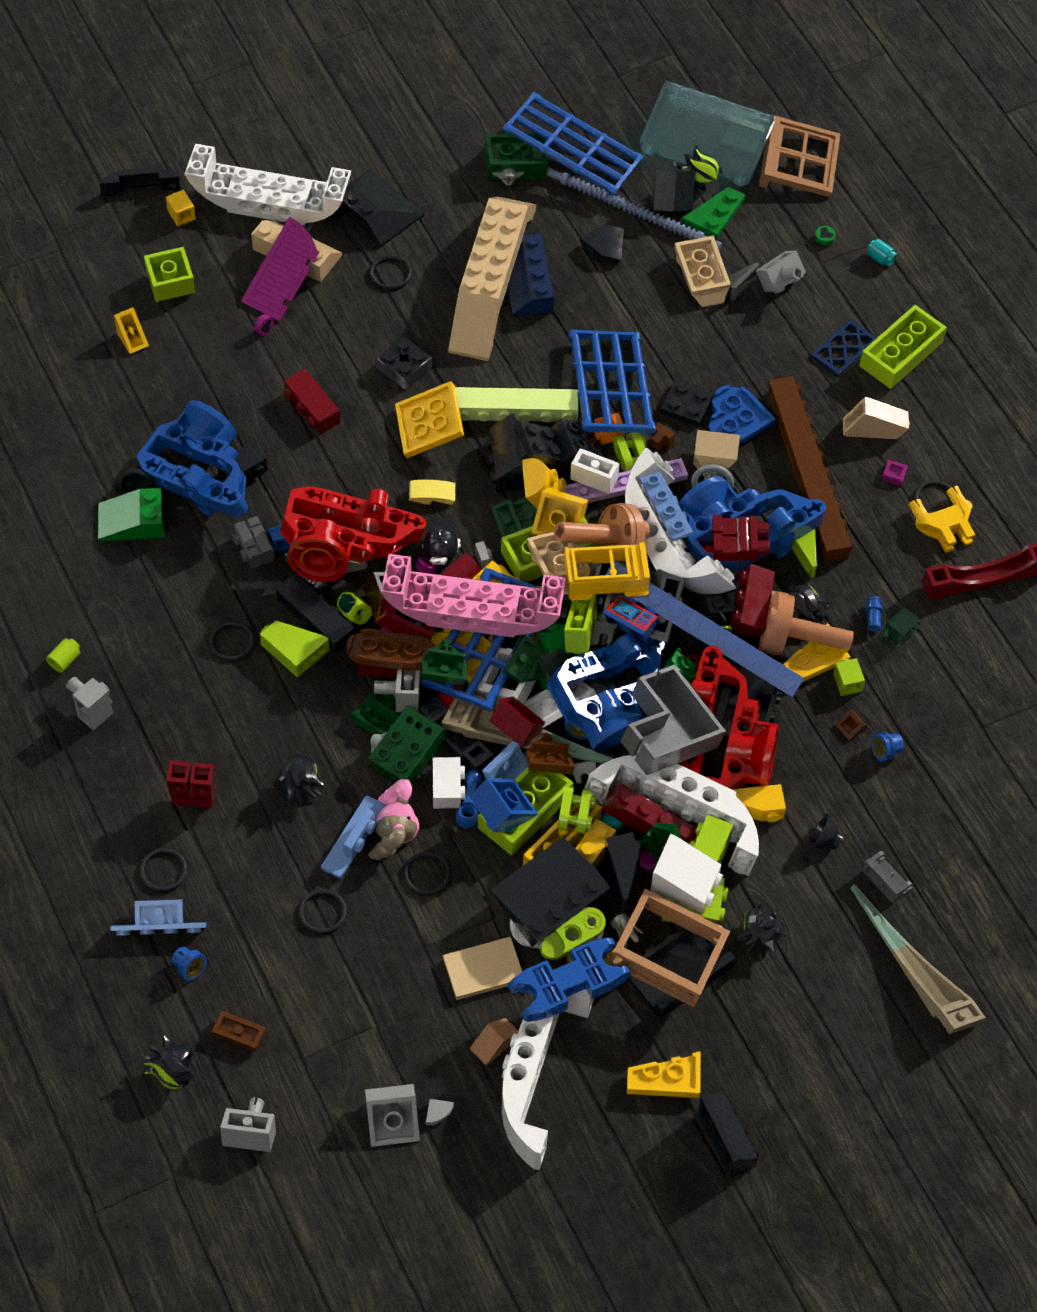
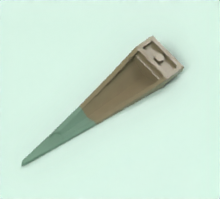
M474 694V695H473L474 697L479 698V699H482V700H484V701H485V699H486V698H484V697H482V696H480V695H477V694ZM454 698L441 722L444 729L462 733L463 737L509 745L513 741L490 722L497 707L496 704L491 711H487L476 705ZM543 728L533 740L538 741L541 739L542 734L547 732L552 735L553 741L570 745L568 753L572 758L602 764L613 759ZM530 743L524 747L520 746V748L529 749Z
M855 884L851 887L852 892L933 1018H938L949 1034L981 1023L986 1017L974 1000L921 956L891 926Z

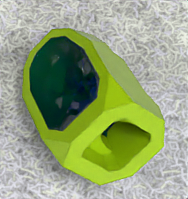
M344 592L337 600L338 610L357 625L366 623L372 615L370 605L354 593Z

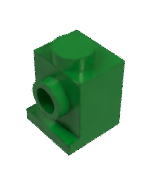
M677 648L666 661L663 669L675 665L687 682L691 684L697 675V671H695L697 665L680 653L681 649Z

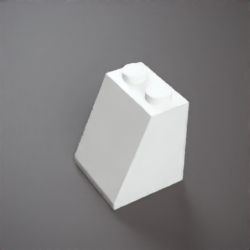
M670 834L653 872L651 892H655L671 902L703 914L705 907H710L715 894L712 893L714 886L718 888L723 877V874H720L721 864L677 836Z

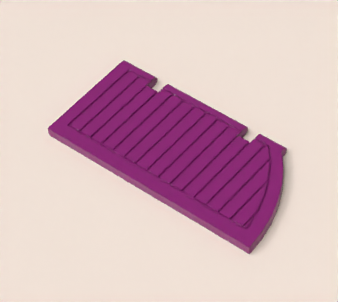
M289 217L241 300L242 303L263 314H267L279 322L288 308L284 305L285 301L291 302L310 270V267L306 265L308 260L314 262L319 254L310 234L293 218Z

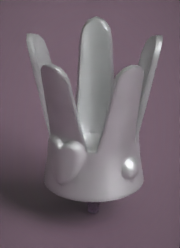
M615 913V918L611 921V925L617 931L619 938L629 921L626 913L618 916ZM634 926V928H635L638 932H640L641 934H643V932H642L640 929H638L636 926ZM632 930L630 937L633 941L639 942L638 936Z

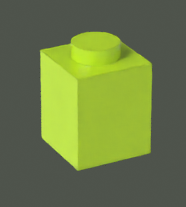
M857 658L851 660L843 659L837 662L833 675L840 695L844 696L862 692L865 679Z

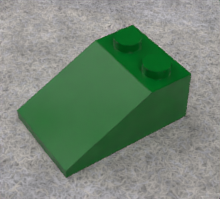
M161 488L138 489L99 503V541L164 538V511Z

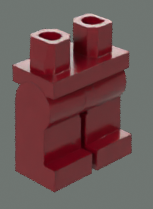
M713 514V560L717 559L719 562L745 561L749 559L750 561H757L758 555H769L770 541L758 540V537L769 536V523L757 522V516H750V518H722V515Z
M170 760L166 782L171 797V804H178V806L184 807L188 805L200 806L205 809L213 807L216 790L214 764L193 763L192 773H190L191 762Z

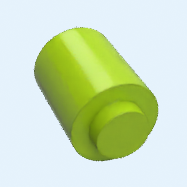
M64 638L46 657V660L53 669L63 673L80 655V646L75 640Z

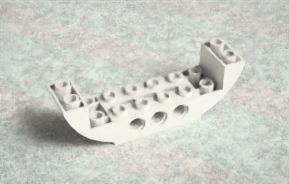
M195 144L185 171L186 178L201 195L214 204L227 209L229 213L286 222L291 217L304 226L305 223L316 222L329 217L339 208L351 174V170L332 167L327 182L224 165L216 163L215 147Z
M645 448L630 472L626 486L625 502L626 504L634 505L640 511L644 521H647L649 524L650 533L646 539L645 548L656 571L685 578L683 587L701 594H718L736 589L732 581L734 579L733 574L728 568L724 569L717 559L714 561L707 555L694 565L695 559L689 552H686L685 548L687 545L684 540L672 541L641 484L640 478L660 471L667 485L675 480L671 474L673 469L666 460L663 462L657 452L652 453L648 448Z
M636 755L612 759L600 765L589 774L585 789L592 790V795L596 796L595 802L603 806L609 791L614 785L622 783L667 811L680 816L686 822L694 821L699 824L700 821H705L707 815L733 824L730 842L736 843L737 846L728 867L732 868L736 873L749 876L758 856L759 840L752 816L744 804L735 796L736 791L679 764L645 775L635 761Z

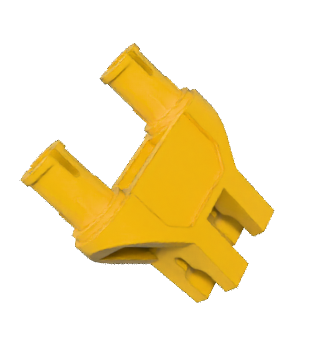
M954 486V489L951 487L946 492L954 506L930 514L927 513L920 499H916V502L914 500L908 505L916 518L915 525L918 530L929 537L937 539L946 553L954 550L953 544H956V539L953 534L957 533L964 546L972 544L971 538L975 537V533L968 522L972 503L965 500L958 486Z

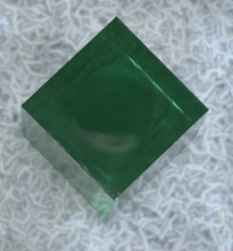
M904 607L886 622L884 634L900 647L918 632L921 621L916 614Z

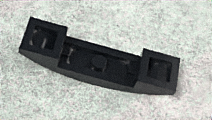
M161 168L127 169L110 174L99 180L101 197L121 195V189L160 186L161 191L181 190L179 173Z
M435 696L418 708L420 714L442 727L441 722L448 708ZM444 729L446 739L443 743L472 768L478 769L494 757L480 740L475 741L473 738L463 737L462 733Z

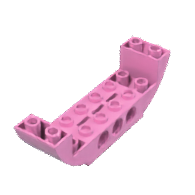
M389 554L381 593L394 608L413 619L426 623V626L514 638L515 635L538 632L556 622L560 617L566 578L544 575L542 588L539 589L413 572L411 571V557Z

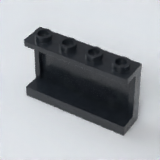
M731 660L730 664L746 679L748 699L759 701L758 721L774 723L777 714L774 706L775 704H780L783 692H780L772 684ZM724 684L715 713V718L726 730L722 738L725 740L729 739L739 694V688L730 684ZM740 726L738 728L742 732L749 730L747 726Z
M682 927L676 933H669L659 945L656 946L654 944L650 946L642 957L697 984L716 944ZM721 950L704 988L734 967L735 956L730 951L725 953ZM631 975L627 979L659 1019L683 1003L677 998Z

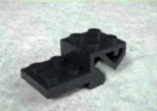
M561 418L551 428L519 421L515 425L527 458H536L545 464H550L551 468L555 469L557 473L564 475L569 473L571 469L570 459L573 456L575 458L580 448L603 457L601 447L595 438L594 432L583 431L581 423Z

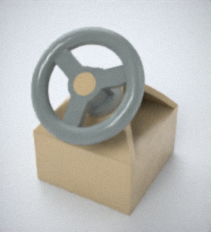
M697 430L693 460L697 470L692 476V488L698 484V478L702 474L705 477L704 480L711 477L720 476L723 478L725 476L728 484L733 489L734 480L730 472L736 466L740 435Z

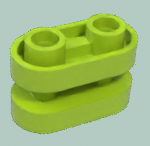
M629 433V440L626 441L623 435L613 437L614 451L622 472L632 470L636 460L646 447L644 435ZM629 448H631L634 457H631Z
M565 786L558 829L567 831L568 824L577 825L576 832L585 834L586 829L591 830L593 816L589 815V809L594 810L596 796L592 795V790L583 789L582 796L573 795L574 788ZM572 804L580 805L578 816L570 815Z

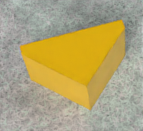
M133 307L114 315L116 332L129 354L149 346Z

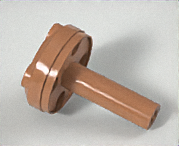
M625 503L609 505L602 512L598 524L558 522L554 528V537L558 542L598 544V547L639 545V542L646 543L650 533L649 524L647 521H644L640 511L634 505Z
M772 591L765 631L759 636L758 650L767 655L781 656L788 637L850 650L853 631L794 618V596L780 591Z

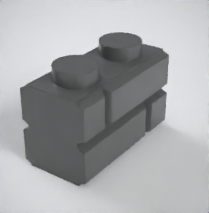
M255 516L234 524L232 538L236 546L240 545L242 549L240 550V555L244 563L248 562L250 568L253 569L274 561V549L258 517Z

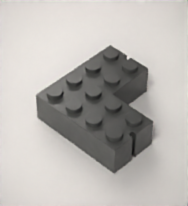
M672 665L658 670L657 674L653 672L638 678L631 695L648 717L628 724L621 743L631 756L636 755V763L645 775H649L718 748L726 730L677 667Z

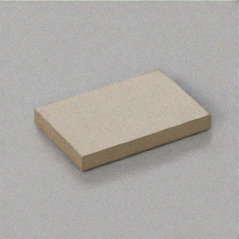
M511 937L443 955V961L456 1000L506 987L515 976L522 972Z

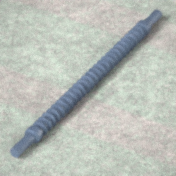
M548 167V176L559 180L563 185L573 186L574 190L578 188L579 192L583 191L584 194L593 195V198L598 197L599 201L602 199L604 203L608 201L609 205L618 206V209L623 208L624 212L628 210L629 214L633 212L634 216L638 215L639 218L648 219V222L653 221L654 225L658 223L659 227L669 228V231L674 230L675 234L677 232L679 236L683 234L684 238L689 237V240L707 237L704 232H696V229L691 230L690 226L686 228L685 224L680 225V222L670 221V218L666 219L665 215L661 217L660 213L655 214V211L645 210L644 206L640 208V205H635V202L630 203V200L625 201V198L615 197L605 192V189L600 190V187L590 186L589 182L585 184V180L580 181V178L575 179V176L571 177L569 173H561ZM716 241L718 250H720L722 243Z

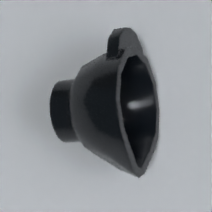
M133 466L116 481L115 490L118 494L123 495L138 489L151 488L153 483L152 478L141 467Z
M826 814L814 828L809 839L811 846L823 849L829 847L835 850L841 843L843 834L838 832V827L831 820L830 814Z

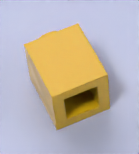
M184 190L166 197L167 210L177 226L196 219L194 205Z

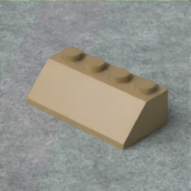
M275 220L261 221L251 234L253 250L267 256L284 225ZM313 239L319 254L314 262L308 260L306 265L310 267L307 276L321 282L340 259L342 252Z

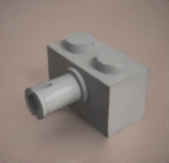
M785 251L755 270L764 291L774 292V294L785 289L784 286L797 282L806 273L797 251Z
M398 669L395 681L375 680L374 695H394L396 697V712H402L406 706L418 712L421 670L407 671Z
M73 677L68 681L66 687L74 693L73 699L78 718L92 730H95L113 714L112 701L109 697L110 690L103 682L98 683L94 678L90 679L85 685L77 677Z
M251 1098L247 1111L226 1108L220 1127L222 1146L271 1152L276 1134L274 1114L262 1113L265 1104L262 1099L257 1098L256 1105H254L255 1098Z

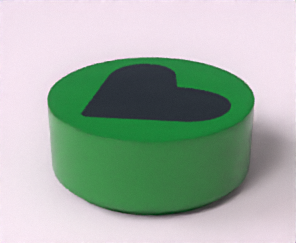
M821 226L816 230L815 240L820 245L828 246L834 242L836 233L829 226Z

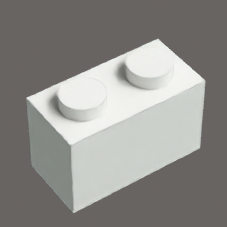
M580 448L571 463L570 479L610 494L618 480L619 463Z
M460 757L433 758V809L460 808L461 800H465V786H461L460 781L465 779V766H460Z

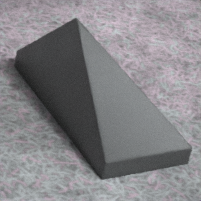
M758 263L747 266L728 276L731 283L729 288L730 300L734 301L757 278L755 270L759 269Z

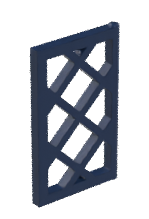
M851 319L811 354V357L839 377L862 356V351L877 338ZM851 326L856 330V333H845V330ZM836 338H842V345H831V342ZM845 338H857V345H846ZM860 338H868L870 342L867 345H861ZM822 350H828L829 357L822 358L818 354ZM832 350H843L844 357H832ZM847 350H858L855 356L847 357ZM833 362H844V365L838 370L833 366Z

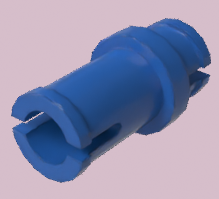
M877 596L868 597L865 612L868 614L867 628L872 632L881 630L883 606L880 604L881 598Z

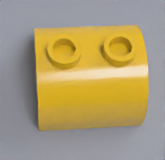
M536 458L522 460L525 496L537 509L542 491L550 488L565 493V490H567L564 478L558 479L555 469L550 470L541 460Z

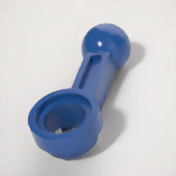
M474 769L469 770L465 774L464 781L467 785L466 797L462 807L456 812V823L463 828H472L478 823L479 814L470 796L476 790V787L481 784L482 775ZM463 813H470V814H472L473 816H471V817H465V816H463L462 814H463Z

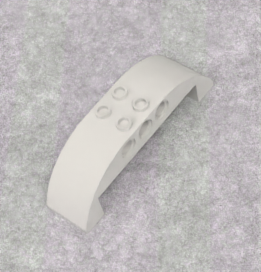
M585 989L567 997L568 1009L564 1012L588 1018L594 998L591 999L587 990ZM559 1013L547 1019L527 1022L523 1018L518 1034L513 1033L510 1042V1054L506 1055L502 1068L504 1069L502 1078H504L502 1093L503 1125L515 1151L529 1166L536 1170H540L547 1147L548 1131L524 1124Z

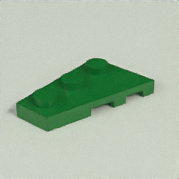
M727 187L684 216L682 223L717 239L744 202L745 194Z

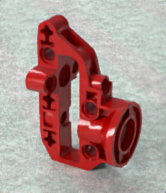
M308 486L291 490L280 533L290 544L288 562L292 570L301 577L311 581L329 582L335 581L345 574L349 561L362 564V561H369L373 557L386 558L389 554H396L410 543L420 542L426 527V521L419 515L387 506L388 494L382 489H373L369 493L368 499L363 500L338 492Z
M716 646L706 647L699 662L696 679L692 683L694 691L713 715L720 683L738 687L739 694L721 778L704 777L731 790L738 789L746 783L768 786L776 752L779 724L758 721L759 701L748 699L745 677L722 657L721 649ZM711 658H714L713 667L709 666ZM705 677H711L714 679L711 682L703 681ZM740 726H747L749 730L742 732L738 728ZM704 753L693 757L691 764H687L690 760L688 759L680 762V765L700 774ZM737 767L741 771L739 773H731L729 770Z

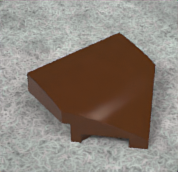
M547 732L542 734L541 739L538 741L532 740L530 742L529 749L525 755L529 771L573 774L575 766L571 755L568 753L569 744L553 741L552 735Z

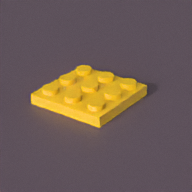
M452 381L395 403L403 453L407 458L464 436L455 385Z

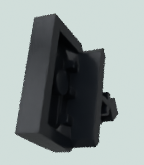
M604 224L583 237L580 242L583 246L586 245L592 252L594 261L599 257L618 265L622 256L624 229Z

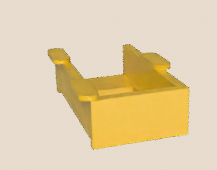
M639 542V545L571 549L565 547L564 565L570 600H590L593 598V594L624 593L626 597L648 595L650 574L645 542ZM614 561H626L627 574L616 575L617 570L614 567ZM610 563L611 575L578 577L576 564Z

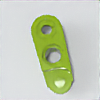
M596 908L582 910L542 940L540 947L542 956L548 960L556 961L570 954L572 949L596 939L606 924L604 914ZM590 918H594L596 924L594 926H590L587 923V920ZM565 933H574L576 936V940H568L565 936Z

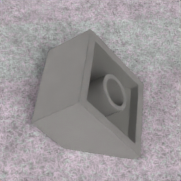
M413 1084L365 1090L371 1147L420 1141L416 1096Z

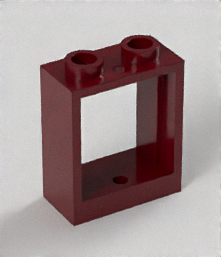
M382 595L375 621L376 624L394 632L422 635L429 640L433 637L435 633L433 626H426V623L422 622L420 627L396 615V608Z

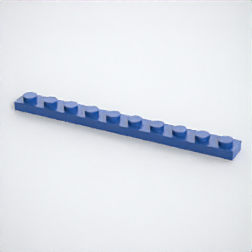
M614 561V567L617 570L616 575L627 574V568ZM611 566L605 575H611ZM649 583V593L647 596L631 597L705 644L718 647L723 655L791 697L794 696L804 680L802 676Z

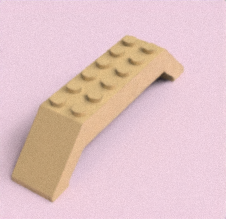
M502 197L488 199L459 288L448 353L484 361L489 360L493 348L498 314L527 222L532 223L536 204Z

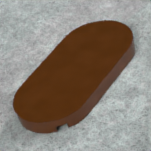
M377 629L360 630L358 634H352L347 640V654L352 661L366 666L407 671L421 670L422 658L426 654V650L435 647L433 643L429 642L428 638L422 635Z

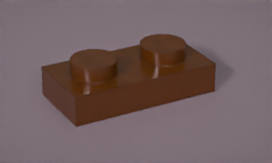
M221 1011L212 1029L213 1036L255 1052L266 1032L265 1027Z

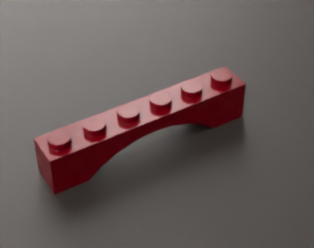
M1037 543L1027 545L1006 557L975 566L943 564L926 568L922 585L928 599H937L1036 576Z

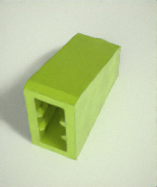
M277 620L271 625L265 626L260 633L261 645L296 677H299L330 651L329 639L326 636Z

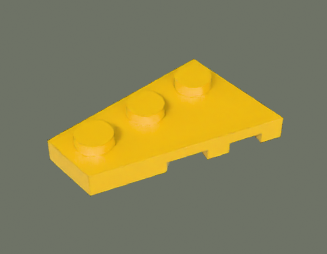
M809 642L783 665L804 678L802 682L835 668V664L840 660H850L851 656L847 650Z
M700 1052L692 1053V1056L680 1058V1056L673 1057L671 1061L652 1062L628 1068L627 1094L700 1098Z

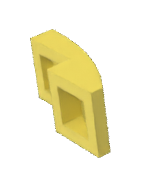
M440 480L410 481L409 501L427 505L431 501L452 505L455 502V483Z

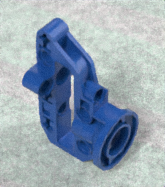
M196 400L189 401L179 418L160 425L137 454V459L143 471L152 478V482L155 485L192 500L204 514L212 516L215 511H219L229 516L241 517L248 510V505L245 501L246 477L235 461L239 455L238 452L229 446L237 436L236 430L229 420L211 406ZM164 448H169L184 454L194 461H201L226 471L230 475L225 482H220L213 479L209 472L206 473L197 465L193 464L189 469L181 465L176 466L167 462L166 459L159 457Z
M720 476L711 477L700 482L679 503L680 509L685 512L688 523L693 531V535L686 537V548L697 562L707 555L713 560V552L707 553L702 547L712 541L713 514L722 515V518H750V516L758 517L772 508L779 507L769 517L767 516L766 522L769 523V536L758 537V540H769V554L773 553L776 558H781L789 553L794 540L811 532L823 523L826 505L822 500H809L785 490H774L760 494L756 489L751 490L749 488L736 494L728 482ZM758 555L757 561L767 555ZM749 559L745 561H721L720 563L724 569L728 568L731 573H734L756 561H750Z
M628 633L618 638L610 646L584 653L565 661L554 672L547 687L565 721L585 732L593 751H604L620 744L628 724L646 718L642 714L639 704L631 695L636 683L614 690H607L580 701L575 700L569 688L588 679L591 681L598 678L607 680L617 674L620 675L624 670L632 667H637L642 676L653 672L657 674L658 670H661V651L665 647L663 641L649 638L646 644L637 640L633 633Z

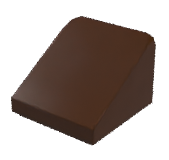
M851 709L834 724L849 741L868 728V725Z

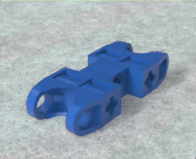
M603 938L571 950L570 956L572 962L552 970L546 960L515 976L507 985L510 992L529 993L535 998L531 1006L522 1012L524 1020L533 1022L547 1019L567 1010V997L586 989L591 999L613 990L626 981L631 974L628 966H609L603 961L607 954L615 949L616 944L612 938Z

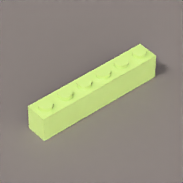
M455 387L461 421H501L510 414H515L516 421L558 422L561 418L574 422L578 421L577 389Z

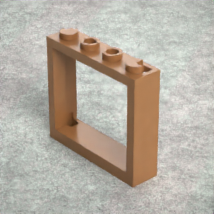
M645 889L608 964L618 967L628 966L631 976L694 1007L730 931L719 924L703 918L697 913L681 907L677 903L659 896L655 892ZM643 908L716 944L697 984L624 948Z

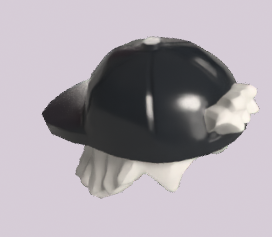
M437 517L427 523L422 548L424 555L433 566L444 565L453 560L458 553V548L461 547L459 544L460 539L457 538V524L450 518Z

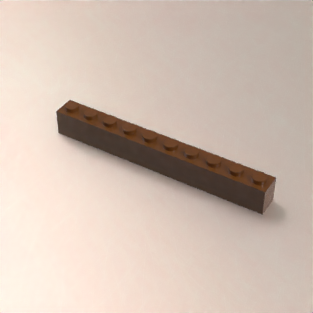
M793 376L769 380L767 394L801 495L809 500H822L826 505L823 523L815 528V537L823 561L825 563L847 559L851 549H853V541L847 535V523L841 517L840 503L835 500V488L833 484L830 485L829 470L827 467H824L822 451L818 450L817 435L813 434L811 418L806 415V403L804 400H801L800 386L795 383Z

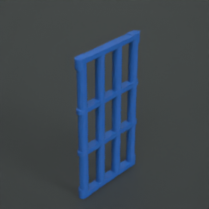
M535 92L530 95L528 100L502 129L507 134L515 136L537 149L540 153L573 170L574 173H578L607 190L606 192L613 196L617 194L620 187L644 159L642 154L634 152L607 136L606 133L598 131L574 117L573 114H569L545 100ZM535 102L564 119L561 124L530 105ZM526 112L556 131L552 134L521 115ZM517 122L547 140L546 143L542 144L513 127L514 123ZM571 123L598 140L596 143H593L566 126ZM562 133L588 148L589 151L586 154L558 138V136ZM553 143L581 161L577 164L549 147ZM605 143L634 160L633 164L631 165L600 147V145ZM596 153L626 172L622 175L591 156ZM587 163L618 182L614 186L583 168V166Z
M569 330L568 335L574 357L573 368L576 371L578 384L577 396L580 399L583 418V431L656 433V424L653 422L650 405L651 395L648 393L645 376L646 366L643 364L640 347V333ZM579 339H591L594 362L582 361ZM599 339L611 340L615 362H603ZM619 340L631 341L635 363H623ZM584 370H596L599 391H587ZM604 371H616L619 392L607 391ZM625 371L637 373L640 392H628ZM588 399H600L604 423H592ZM609 400H621L625 424L612 423ZM629 400L642 402L645 425L633 424Z
M484 568L480 576V581L489 582L493 578L501 581L502 584L541 589L538 586L489 568ZM452 629L448 638L452 641L451 645L455 649L467 655L465 662L467 663L470 657L482 661L465 693L453 689L455 684L445 683V685L423 679H421L420 684L491 711L496 703L495 699L508 677L502 672L499 673L485 701L473 695L490 665L503 670L507 661L494 658L506 636L496 635L488 652L483 654L475 651V648L484 633L474 632L467 646L464 647L455 643L461 630ZM534 633L524 635H526L527 637H532ZM520 635V637H519L517 643L515 644V646H514L512 652L514 651L516 645L518 644L519 640L521 639V637H522L523 635Z

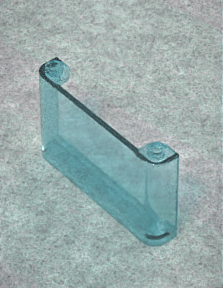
M665 80L640 138L639 145L642 152L647 155L654 154L681 164H687L684 153L693 155L694 146L697 144L700 152L708 154L718 161L723 171L721 174L718 170L719 177L731 180L739 186L748 185L751 181L775 123V116Z

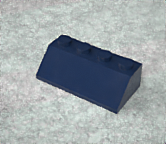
M541 234L524 235L507 286L513 316L553 312L554 295Z

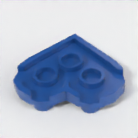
M726 385L720 387L714 394L712 400L714 414L711 417L708 431L740 435V445L774 425L776 419L746 388L741 386L740 389Z

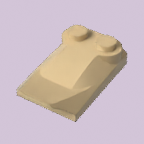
M714 236L675 243L676 261L681 265L691 295L699 302L701 307L723 304L731 283Z
M554 532L527 538L531 558L537 562L543 575L566 578L564 565L565 547H568V549L579 548L577 543L558 542L554 537ZM577 563L578 577H588L590 574L589 565L587 563ZM567 580L563 596L568 595Z

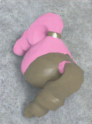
M401 779L378 798V801L385 805L377 816L375 827L376 833L382 839L369 852L368 855L371 859L379 860L384 857H390L396 852L397 848L401 847L403 843L411 841L418 833L420 827L418 818L408 804L412 794V786L409 780Z

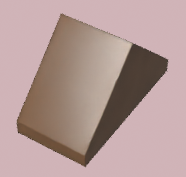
M506 1018L488 1023L470 1047V1050L487 1066L510 1046L513 1033L518 1034V1030Z

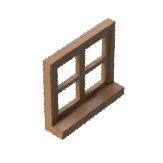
M773 116L767 131L759 187L767 188L769 182L772 181L830 197L833 191L840 134ZM783 130L804 136L801 152L781 147ZM808 137L828 142L826 159L806 153ZM780 155L800 160L798 177L777 171ZM804 161L825 167L823 183L802 178Z

